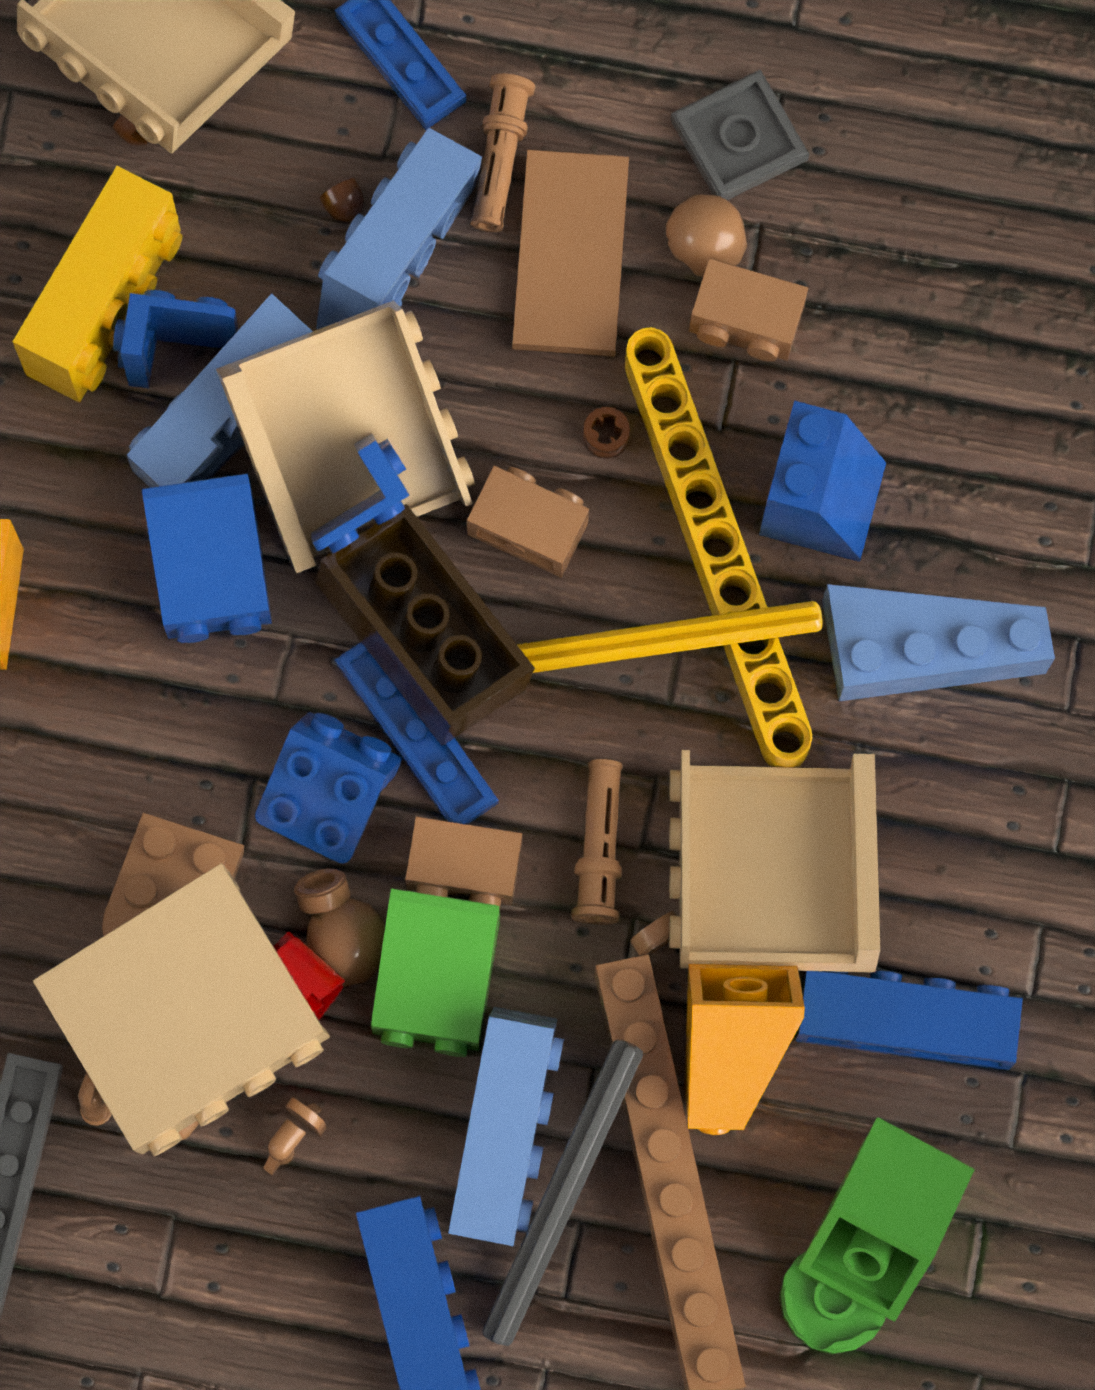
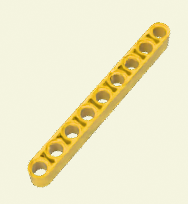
M652 327L642 328L634 332L628 340L625 371L712 616L768 608L673 344L668 335L660 329ZM651 350L658 353L662 361L654 366H646L638 362L635 356L641 351ZM659 397H669L677 402L679 408L672 413H662L656 410L652 403ZM676 444H686L694 449L696 456L688 461H680L670 454L669 449ZM694 491L706 492L711 496L713 504L704 509L694 508L688 503L686 497ZM717 538L725 541L731 551L723 557H714L705 551L703 544L710 539ZM735 586L745 591L748 600L742 605L733 606L722 599L720 592L727 587ZM779 638L763 639L765 650L753 655L741 650L738 643L723 645L760 751L766 763L771 767L797 768L801 766L813 739L812 730ZM763 683L775 684L783 693V698L777 703H765L757 697L755 688ZM779 732H789L798 738L801 747L793 753L781 752L775 747L772 738Z

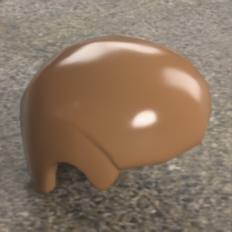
M718 195L691 196L674 208L666 223L668 246L674 258L685 263L695 275L700 277L704 276L709 258L736 266L740 263L747 248L745 228L740 213L729 201Z
M349 898L346 903L334 910L311 916L307 928L306 945L345 979V982L342 984L343 986L363 983L379 970L385 932L384 920L369 903Z

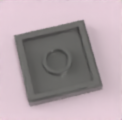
M761 70L671 113L670 121L713 195L721 196L726 200L808 161L809 152Z

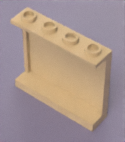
M21 0L17 3V32L30 49L36 52L42 51L55 61L61 72L73 82L80 81L93 91L107 110L112 113L119 112L132 122L145 140L152 144H160L172 154L291 40L295 11L281 0H40L33 7L26 1Z
M394 300L216 369L286 555L296 573L316 566L313 557L330 551L328 546L320 551L316 550L311 540V533L381 490L354 445L371 433L378 443L388 438L403 462L406 470L398 474L410 496L403 499L402 503L403 505L407 504L416 516L423 515L458 500L465 507L473 504L468 488L475 486L471 469L464 456L456 458L450 441L458 438L454 422L447 408L439 411L433 394L434 391L440 389L436 372L430 360L421 361L415 343L423 340L418 322L412 311L404 313L403 309ZM374 518L356 528L358 535L376 524Z
M682 750L680 770H670L669 801L679 802V818H670L669 850H679V866H670L669 899H679L680 915L670 916L669 948L680 949V968H688V964L798 966V971L875 972L880 954L875 754H853L850 769L693 766L690 765V750Z
M222 863L33 980V983L133 1151L142 1155L150 1150L153 1156H157L172 1148L182 1140L178 1132L198 1121L201 1127L215 1121L229 1110L226 1104L227 1101L245 1091L248 1097L263 1091L276 1081L273 1074L275 1071L291 1061L295 1067L309 1062L323 1052L324 1049L320 1043L330 1038L327 1030L320 1024L240 893V888Z

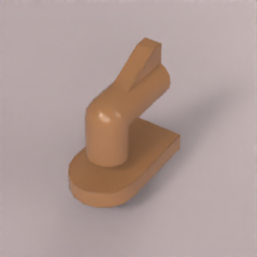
M292 1097L285 1107L289 1114L319 1136L326 1130L327 1127L324 1120L318 1116L322 1108L315 1103L305 1106ZM288 1118L268 1144L270 1155L263 1169L271 1175L275 1173L280 1165H286L293 1160L295 1156L294 1149L306 1134L302 1128Z

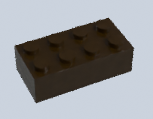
M405 504V509L393 518L380 525L374 524L359 534V538L351 544L322 558L315 583L440 745L444 746L524 691L535 667L410 507Z

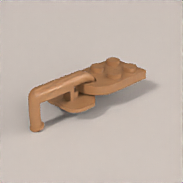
M142 813L104 913L103 937L221 863L235 879L244 855V845ZM86 1072L78 1093L80 1113L86 1123L99 1126L106 1123L112 1114Z

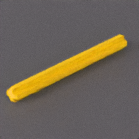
M815 601L523 643L517 644V646L535 667L533 673L818 632L822 629L823 619L819 604Z

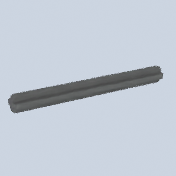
M617 1039L613 1042L482 1329V1334L496 1344L504 1346L512 1344L641 1062L643 1050L628 1041Z

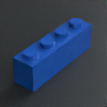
M806 971L802 978L801 986L805 1007L804 1019L796 1032L795 1042L1010 1070L1017 1059L1023 998L1009 997L1010 990L1008 988L994 985L977 986V992L955 989L956 982L941 978H924L923 985L902 982L901 974L889 971L870 972L869 978L848 975V972Z
M418 1196L357 1212L356 1216L400 1390H481L476 1369L464 1371L459 1349L469 1347V1341L462 1314L450 1316L445 1295L456 1293L448 1260L439 1263L436 1261L432 1241L442 1239L435 1208L423 1209L421 1198Z

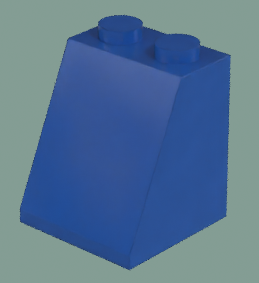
M794 401L759 532L760 536L860 562L886 462L846 414Z
M248 474L142 489L162 621L167 638H177V641L180 643H195L208 639L211 632L230 630L232 635H248L259 632L262 629L261 625L272 624L256 507Z

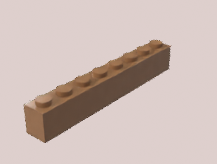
M649 954L596 965L594 977L610 1048L615 1040L620 1039L628 1041L643 1050V1057L622 1101L685 1390H743L746 1385Z

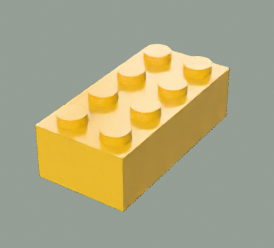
M116 166L12 341L26 376L79 403L87 390L93 392L97 389L106 372L107 365L104 361L113 347L116 322L118 319L126 320L130 293L144 295V292L147 290H155L158 280L155 276L163 260L169 262L174 258L181 245L183 235L180 233L181 229L172 193Z

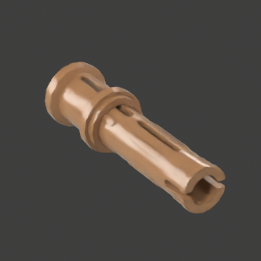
M505 73L495 74L490 78L489 87L493 90L489 115L484 116L481 126L484 134L487 136L470 225H473L475 229L485 232H500L503 230V219L517 143L522 141L523 137L527 134L528 126L524 122L528 97L533 96L535 91V84L531 80L522 76Z
M596 759L588 762L589 777L585 812L583 858H579L574 865V874L579 877L577 907L571 910L572 920L585 924H615L619 922L620 917L619 911L615 910L616 880L622 877L623 869L620 866V862L615 860L619 817L620 777L623 765L614 760Z

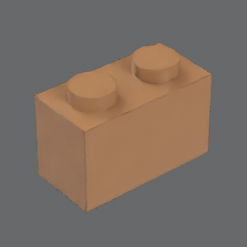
M709 258L691 314L689 332L697 334L699 340L712 346L724 347L728 343L745 348L749 355L763 361H775L777 358L788 361L809 288Z
M493 466L467 519V535L562 578L588 525L589 508L582 506L583 500L567 490L557 488L554 492H551L536 485V479L521 469L508 467L507 471Z
M416 817L405 878L406 888L417 893L442 897L452 896L501 906V904L512 906L522 848V833Z

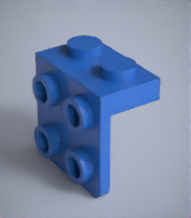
M147 290L144 292V295L130 293L126 320H117L113 340V350L118 351V368H124L128 385L149 389L157 340L223 348L239 330L236 310L229 307L225 301L213 297H199L196 299V302L175 299L173 294L161 290Z
M371 433L354 444L359 456L381 490L311 533V540L317 551L328 546L330 551L335 553L359 538L356 528L373 518L377 525H380L405 509L402 500L410 495L398 474L405 471L406 468L388 438L378 443Z
M308 712L290 729L255 812V818L260 825L333 861L344 864L354 856L379 795L396 776L403 757L391 752L390 746L380 739L370 736L360 737L343 729L344 725L330 715Z

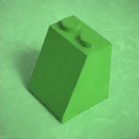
M391 888L371 1021L372 1033L382 1035V1044L399 1048H413L414 1041L435 1044V1052L456 1057H466L467 1049L479 1051L500 927V906Z
M877 1117L852 1161L797 1269L895 1322L934 1259L975 1169Z

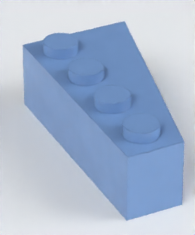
M431 128L427 129L417 144L412 141L407 144L397 163V169L399 170L391 180L387 177L382 179L371 199V205H373L366 216L359 213L353 219L346 232V243L339 253L332 250L320 268L318 278L322 279L323 283L316 329H321L393 300L400 307L402 306L401 299L410 282L409 274L419 279L436 245V239L433 238V235L441 239L445 237L476 187L482 156Z
M271 293L192 383L173 399L152 427L144 428L135 436L129 446L131 451L127 454L131 470L150 488L210 479L245 445L216 369L313 331Z
M827 584L822 599L838 702L1041 675L1047 673L1055 659L1046 607Z
M499 1007L493 1008L488 1019L448 1234L513 1246L517 1232L527 1233L533 1201L523 1199L527 1178L538 1179L544 1148L534 1145L537 1124L548 1126L554 1093L544 1091L548 1070L558 1072L564 1039L554 1037L558 1019Z

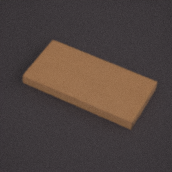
M527 150L512 349L615 357L629 157Z

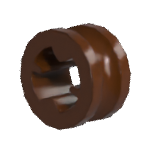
M613 407L595 409L584 422L583 440L585 447L594 456L604 459L617 457L624 452L628 445L630 425L627 417ZM603 422H609L615 425L614 433L620 437L616 441L613 437H610L609 444L601 443L598 441L599 433L593 430V428L598 425L602 429Z

